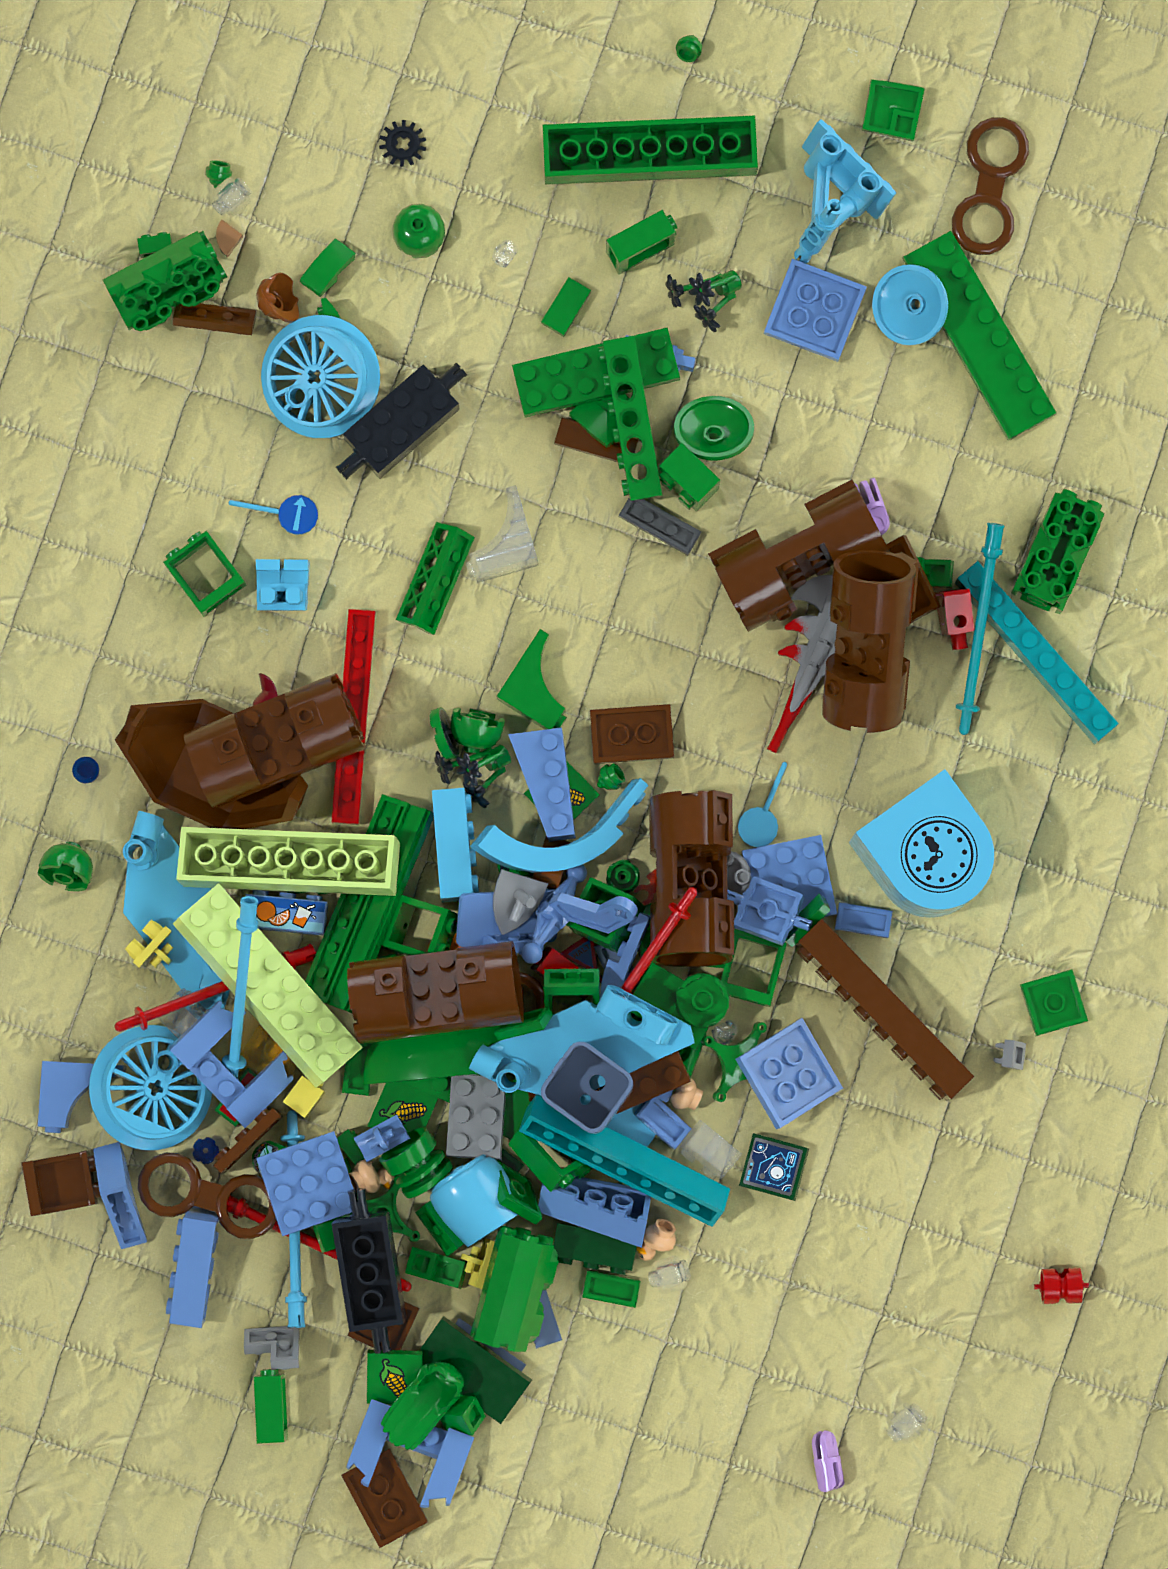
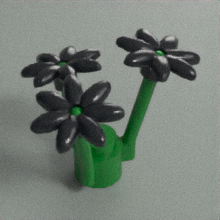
M730 270L724 274L720 273L703 280L702 274L698 273L696 279L689 278L690 284L684 286L682 284L677 285L676 279L673 280L671 274H669L665 285L669 290L668 297L671 298L673 307H681L679 297L689 290L690 295H696V305H694L695 317L703 320L702 325L704 328L709 327L712 332H717L716 328L721 326L713 319L726 303L736 298L735 292L740 290L742 286L738 274ZM711 289H715L718 295L725 296L712 309L709 308L707 310L704 305H702L701 307L697 306L700 305L702 302L706 306H710V300L708 297L715 296V293Z
M498 745L493 749L489 748L470 756L465 753L463 758L457 757L452 762L450 760L445 761L439 751H436L434 761L438 766L437 772L440 774L442 782L450 784L447 775L449 771H452L454 767L460 766L456 772L464 774L463 786L465 793L471 794L474 803L478 802L482 808H487V805L490 803L483 797L486 793L485 789L498 776L506 772L505 766L511 763V756L503 745ZM485 765L489 771H495L482 785H478L476 778L482 777V774L478 771L480 767Z

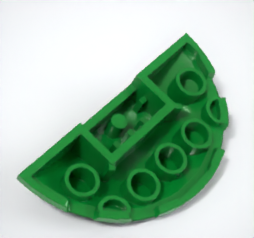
M498 1026L372 1042L364 1064L363 1085L480 1075L469 1069L470 1064L482 1045L488 1047L498 1042L494 1034Z

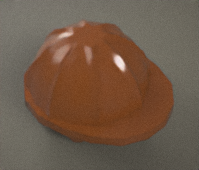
M280 272L260 282L256 299L258 308L263 314L272 319H281L288 323L296 321L299 317L297 305L299 299L293 294V280L291 277Z

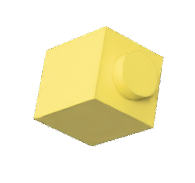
M301 1076L283 1102L301 1116L307 1118L326 1093L321 1089L324 1084L322 1083L316 1088L309 1079Z

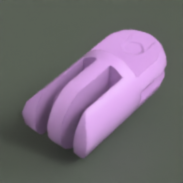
M874 477L869 480L870 486L866 480L859 483V492H861L860 494L881 535H883L888 530L890 521Z
M826 1430L823 1432L818 1431L812 1438L813 1461L818 1489L821 1492H828L841 1488L845 1484L841 1458L834 1434Z

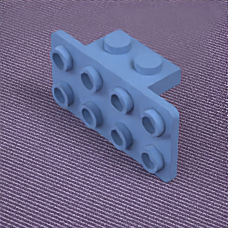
M546 889L541 902L555 889ZM494 892L461 894L456 943L460 947L513 941L516 953L521 955L524 945L532 942L537 921L536 910L517 929L502 935L496 924L493 912ZM557 933L547 942H554L557 939Z

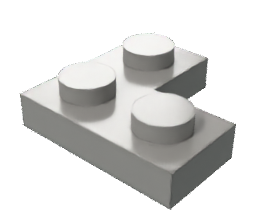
M281 1326L244 1329L245 1355L271 1353V1370L299 1368V1328Z

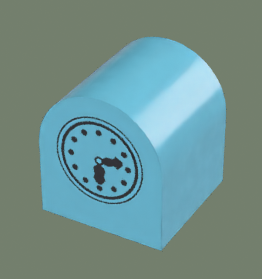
M945 769L858 830L849 841L851 847L887 897L900 909L919 917H941L962 908L986 885L994 864V846L988 828Z

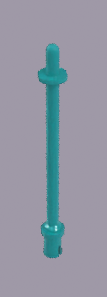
M987 523L985 546L981 548V552L985 557L965 694L963 703L956 704V709L962 710L959 732L962 735H967L970 731L972 712L980 711V707L974 705L995 563L999 555L1003 553L1001 542L1005 525L998 523Z

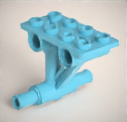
M822 119L816 123L802 145V148L810 155L804 164V172L807 177L814 180L811 222L799 240L800 246L794 253L795 259L797 260L801 256L799 261L805 264L810 261L812 255L820 252L832 232L846 219L858 217L867 211L877 220L896 195V191L890 183L883 180L873 170L872 166L865 162L854 151L852 146L843 141L835 133V130ZM830 181L844 193L840 197V201L837 199L829 200Z

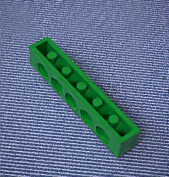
M635 335L602 341L603 347H598L600 363H606L607 373L603 374L605 390H611L612 400H608L607 403L610 417L615 416L617 426L612 427L614 443L620 442L621 453L617 454L619 470H625L626 479L621 480L624 496L629 495L630 501L661 496L662 490ZM619 357L624 358L628 363L627 370L621 374L615 372L612 366L613 361ZM622 384H627L632 388V396L628 400H622L617 395V390ZM626 411H633L637 415V422L633 426H625L622 422V415ZM632 437H637L642 443V447L637 453L629 452L626 446L627 441ZM636 464H642L646 468V475L642 479H635L631 474V469Z

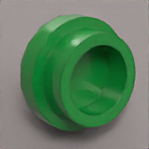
M694 35L680 38L676 44L677 56L684 62L695 61L702 53L701 42Z
M212 160L209 166L206 167L205 175L209 178L210 183L214 185L215 189H219L231 178L232 171L230 170L231 165L229 163Z
M613 763L611 765L606 764L600 769L597 786L607 790H617L625 782L623 771L617 764Z

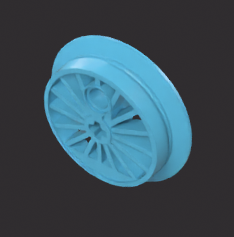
M328 315L303 317L284 327L270 343L261 369L263 394L275 417L290 430L312 438L339 436L346 432L374 406L380 387L378 358L367 337L351 323ZM311 332L312 356L303 337V334ZM319 337L325 342L321 355L319 350ZM295 338L304 359L289 345ZM330 349H332L334 353L328 358ZM283 350L301 367L279 359ZM339 357L343 360V362L332 366ZM279 364L301 374L276 375V366ZM349 366L355 372L334 374L335 371ZM315 372H321L319 375L321 381L313 382L317 377L314 374ZM358 378L357 389L334 381V379ZM276 380H296L293 385L280 391L277 390ZM331 386L353 394L354 398L349 404ZM299 389L303 390L305 394L302 403L297 402L295 398L296 392ZM328 393L345 409L338 416ZM283 395H285V400L287 402L286 406L280 398ZM321 398L330 416V420L323 422L321 418ZM312 404L314 422L305 420L309 407ZM292 408H301L298 416L291 412Z
M148 1025V1028L144 1031L140 1026L134 1027L114 1037L97 1056L89 1080L91 1106L100 1125L120 1143L140 1150L169 1148L187 1139L204 1120L211 1103L212 1092L198 1078L197 1085H170L193 1074L190 1070L173 1076L174 1072L183 1063L170 1051L169 1047L182 1033L159 1025ZM151 1042V1057L147 1062L141 1044ZM158 1042L168 1044L167 1049L158 1051ZM133 1047L143 1071L125 1054ZM162 1055L167 1056L169 1059V1066L165 1070L160 1069L158 1066V1059ZM122 1059L139 1078L115 1069L118 1061ZM112 1074L134 1082L136 1085H110ZM149 1083H155L158 1091L151 1093L152 1090L148 1088ZM136 1090L135 1093L114 1102L111 1100L110 1091ZM170 1090H197L196 1101L186 1099L170 1092ZM139 1097L127 1111L117 1108V1106ZM169 1098L193 1107L189 1115L186 1116ZM143 1104L139 1116L134 1115L133 1113ZM165 1104L182 1121V1123L176 1126L175 1128L173 1127ZM149 1108H150V1121H148V1120L145 1119V1118H146V1115H147V1113H148V1111H149ZM158 1108L166 1128L157 1124Z

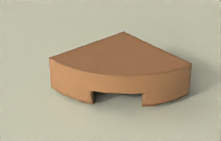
M221 220L217 227L216 239L221 252L228 258L242 240L243 235Z

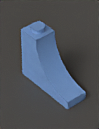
M42 1061L38 1126L45 1127L46 1133H61V1128H68L74 1106L89 1089V1080L94 1064ZM115 1066V1069L126 1073V1066ZM112 1074V1077H111V1078H116V1077H120V1076H117V1075H115V1074Z
M120 1142L94 1148L100 1195L120 1248L125 1249L146 1243V1232L140 1218L131 1185L127 1160Z

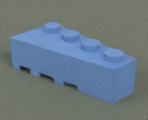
M562 728L508 734L549 842L575 839Z
M577 1176L565 1189L559 1187L552 1192L542 1183L538 1206L542 1214L642 1248L651 1197L627 1185L585 1177L580 1179Z
M193 1206L186 1212L183 1219L178 1220L176 1235L181 1236L180 1246L175 1245L173 1261L177 1262L176 1272L172 1271L169 1288H174L173 1298H168L166 1314L170 1315V1324L202 1328L205 1322L211 1286L208 1284V1281L212 1277L215 1261L212 1258V1253L215 1252L219 1235L215 1231L219 1217H217L214 1211Z

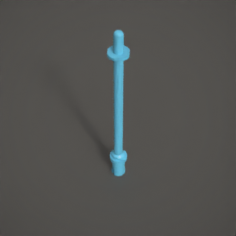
M252 896L241 898L240 918L236 920V928L241 932L230 1053L222 1058L223 1065L237 1079L239 1069L246 1066V1059L240 1055L251 937L252 933L258 929V921L256 919L258 899Z
M290 1110L287 1113V1135L280 1136L281 1141L287 1142V1147L305 1140V1136L298 1135V1115L294 1110ZM300 1231L289 1234L290 1293L288 1297H285V1303H288V1328L306 1327L304 1303L307 1302V1297L301 1292Z

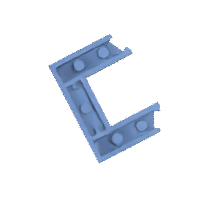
M219 1000L183 1033L169 1049L245 1128L294 1078L293 1075L287 1076L283 1061L288 1058L284 1051L246 1086L223 1065L210 1049L232 1028L233 1012L221 1008L222 1001Z
M373 1399L370 1402L346 1466L349 1470L355 1465L365 1475L361 1483L366 1487L369 1486L385 1441H389V1432H383L381 1422L391 1406ZM434 1427L424 1441L413 1450L437 1459L420 1507L429 1508L430 1499L445 1498L446 1506L450 1505L474 1437L451 1428L445 1431Z

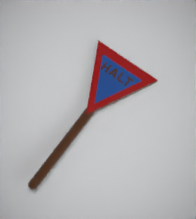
M581 938L560 953L565 958L585 969H597L595 946L592 941ZM599 973L600 984H601L603 977H602V975Z

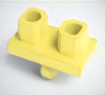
M150 920L142 929L152 939L149 945L145 948L134 938L125 948L130 957L134 959L133 963L138 968L144 964L153 952L156 956L149 963L155 968L162 960L168 965L172 962L167 957V954L173 949L168 942L161 950L158 949L162 942L170 935L171 930L167 926L163 928L160 924Z
M484 1237L480 1248L472 1247L470 1256L462 1253L461 1259L467 1261L464 1271L471 1273L469 1285L480 1289L483 1288L495 1241Z

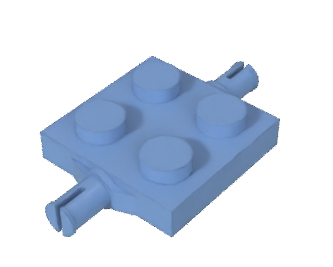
M753 877L749 888L743 895L727 890L728 900L734 901V904L738 905V912L734 919V928L783 946L794 926L808 932L810 927H812V920L799 916V909L804 900V895L757 877Z

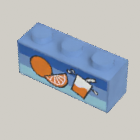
M253 890L252 894H246V896L258 899L256 914L258 929L324 936L328 903L322 901V896L307 895L306 900L295 899L296 894L280 892L279 897L269 896V891Z

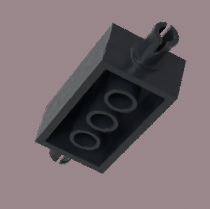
M455 363L438 378L424 364L420 366L343 433L344 440L351 446L353 453L336 466L338 472L342 473V476L347 480L362 465H365L381 479L460 410L459 403L450 394V389L467 376L466 372L460 369L461 366L458 363Z
M358 1188L357 1193L356 1189L348 1191L352 1215L350 1217L337 1218L332 1222L349 1332L371 1330L374 1353H381L382 1348L383 1353L392 1350L387 1327L404 1324L407 1319L390 1212H368L365 1188Z

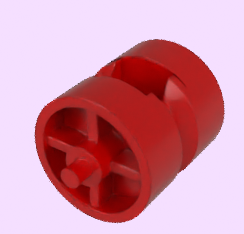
M1054 1268L1041 1269L1039 1284H1034V1290L1039 1289L1041 1292L1042 1304H1056L1061 1299H1065L1066 1303L1069 1304L1082 1303L1084 1288H1089V1282L1084 1283L1082 1280L1080 1268H1067L1060 1274Z

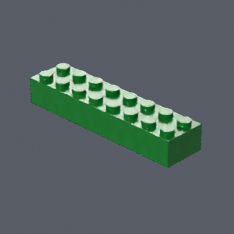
M755 115L543 125L545 185L757 175L758 159Z

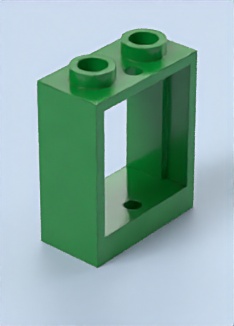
M662 209L606 239V253L618 275L675 244L677 225L671 215L666 216Z
M199 531L187 540L189 544L182 549L177 547L166 555L167 560L163 563L202 616L205 617L247 585L207 531L204 533ZM208 544L232 578L200 601L175 567Z
M401 895L382 946L408 956L451 950L453 938L457 933L458 914L449 909ZM415 908L440 915L427 952L402 945Z
M734 929V955L739 939L778 950L766 993L727 983L733 959L724 965L721 981L726 986L730 997L770 1007L787 943L784 942L782 946L747 932Z
M544 969L545 1007H549L553 1015L556 1014L553 1013L552 995H593V1003L598 1005L600 1001L599 969Z
M519 1129L508 1143L550 1192L559 1187L565 1189L574 1181L575 1177L578 1176L581 1179L592 1169V1167L570 1156L568 1157L573 1163L561 1169L535 1139L519 1132Z
M278 1369L260 1370V1375L254 1377L257 1444L285 1442L288 1440L285 1374H279Z

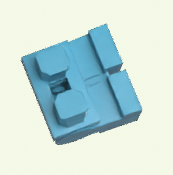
M256 559L257 611H306L308 607L309 560L284 559V568H282L280 559Z

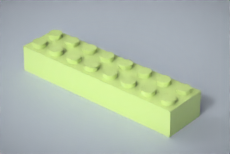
M181 827L176 880L183 887L214 888L219 883L223 889L396 896L400 842L395 835Z
M218 883L184 912L173 925L235 995L241 932L236 928V920L240 918V907ZM259 929L254 931L251 937L245 1008L317 1088L363 1047Z

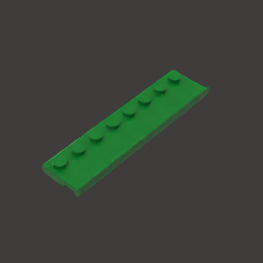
M952 231L903 256L902 259L906 265L925 267L932 271L942 282L948 298V313L942 328L1007 440H1011L1026 430L1057 414L1056 410Z
M384 794L381 795L366 834L395 835L400 842L396 896L340 895L305 980L307 985L323 1003L352 1013L349 1004L347 969L350 968L349 962L377 958L400 896L403 895L434 819L433 812Z

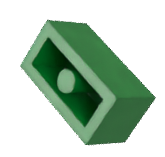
M167 232L157 233L156 236L147 234L137 238L141 258H145L173 244L172 237Z
M347 1129L337 1137V1141L356 1166L359 1161L365 1158L354 1140V1137L358 1136L354 1130L350 1131Z

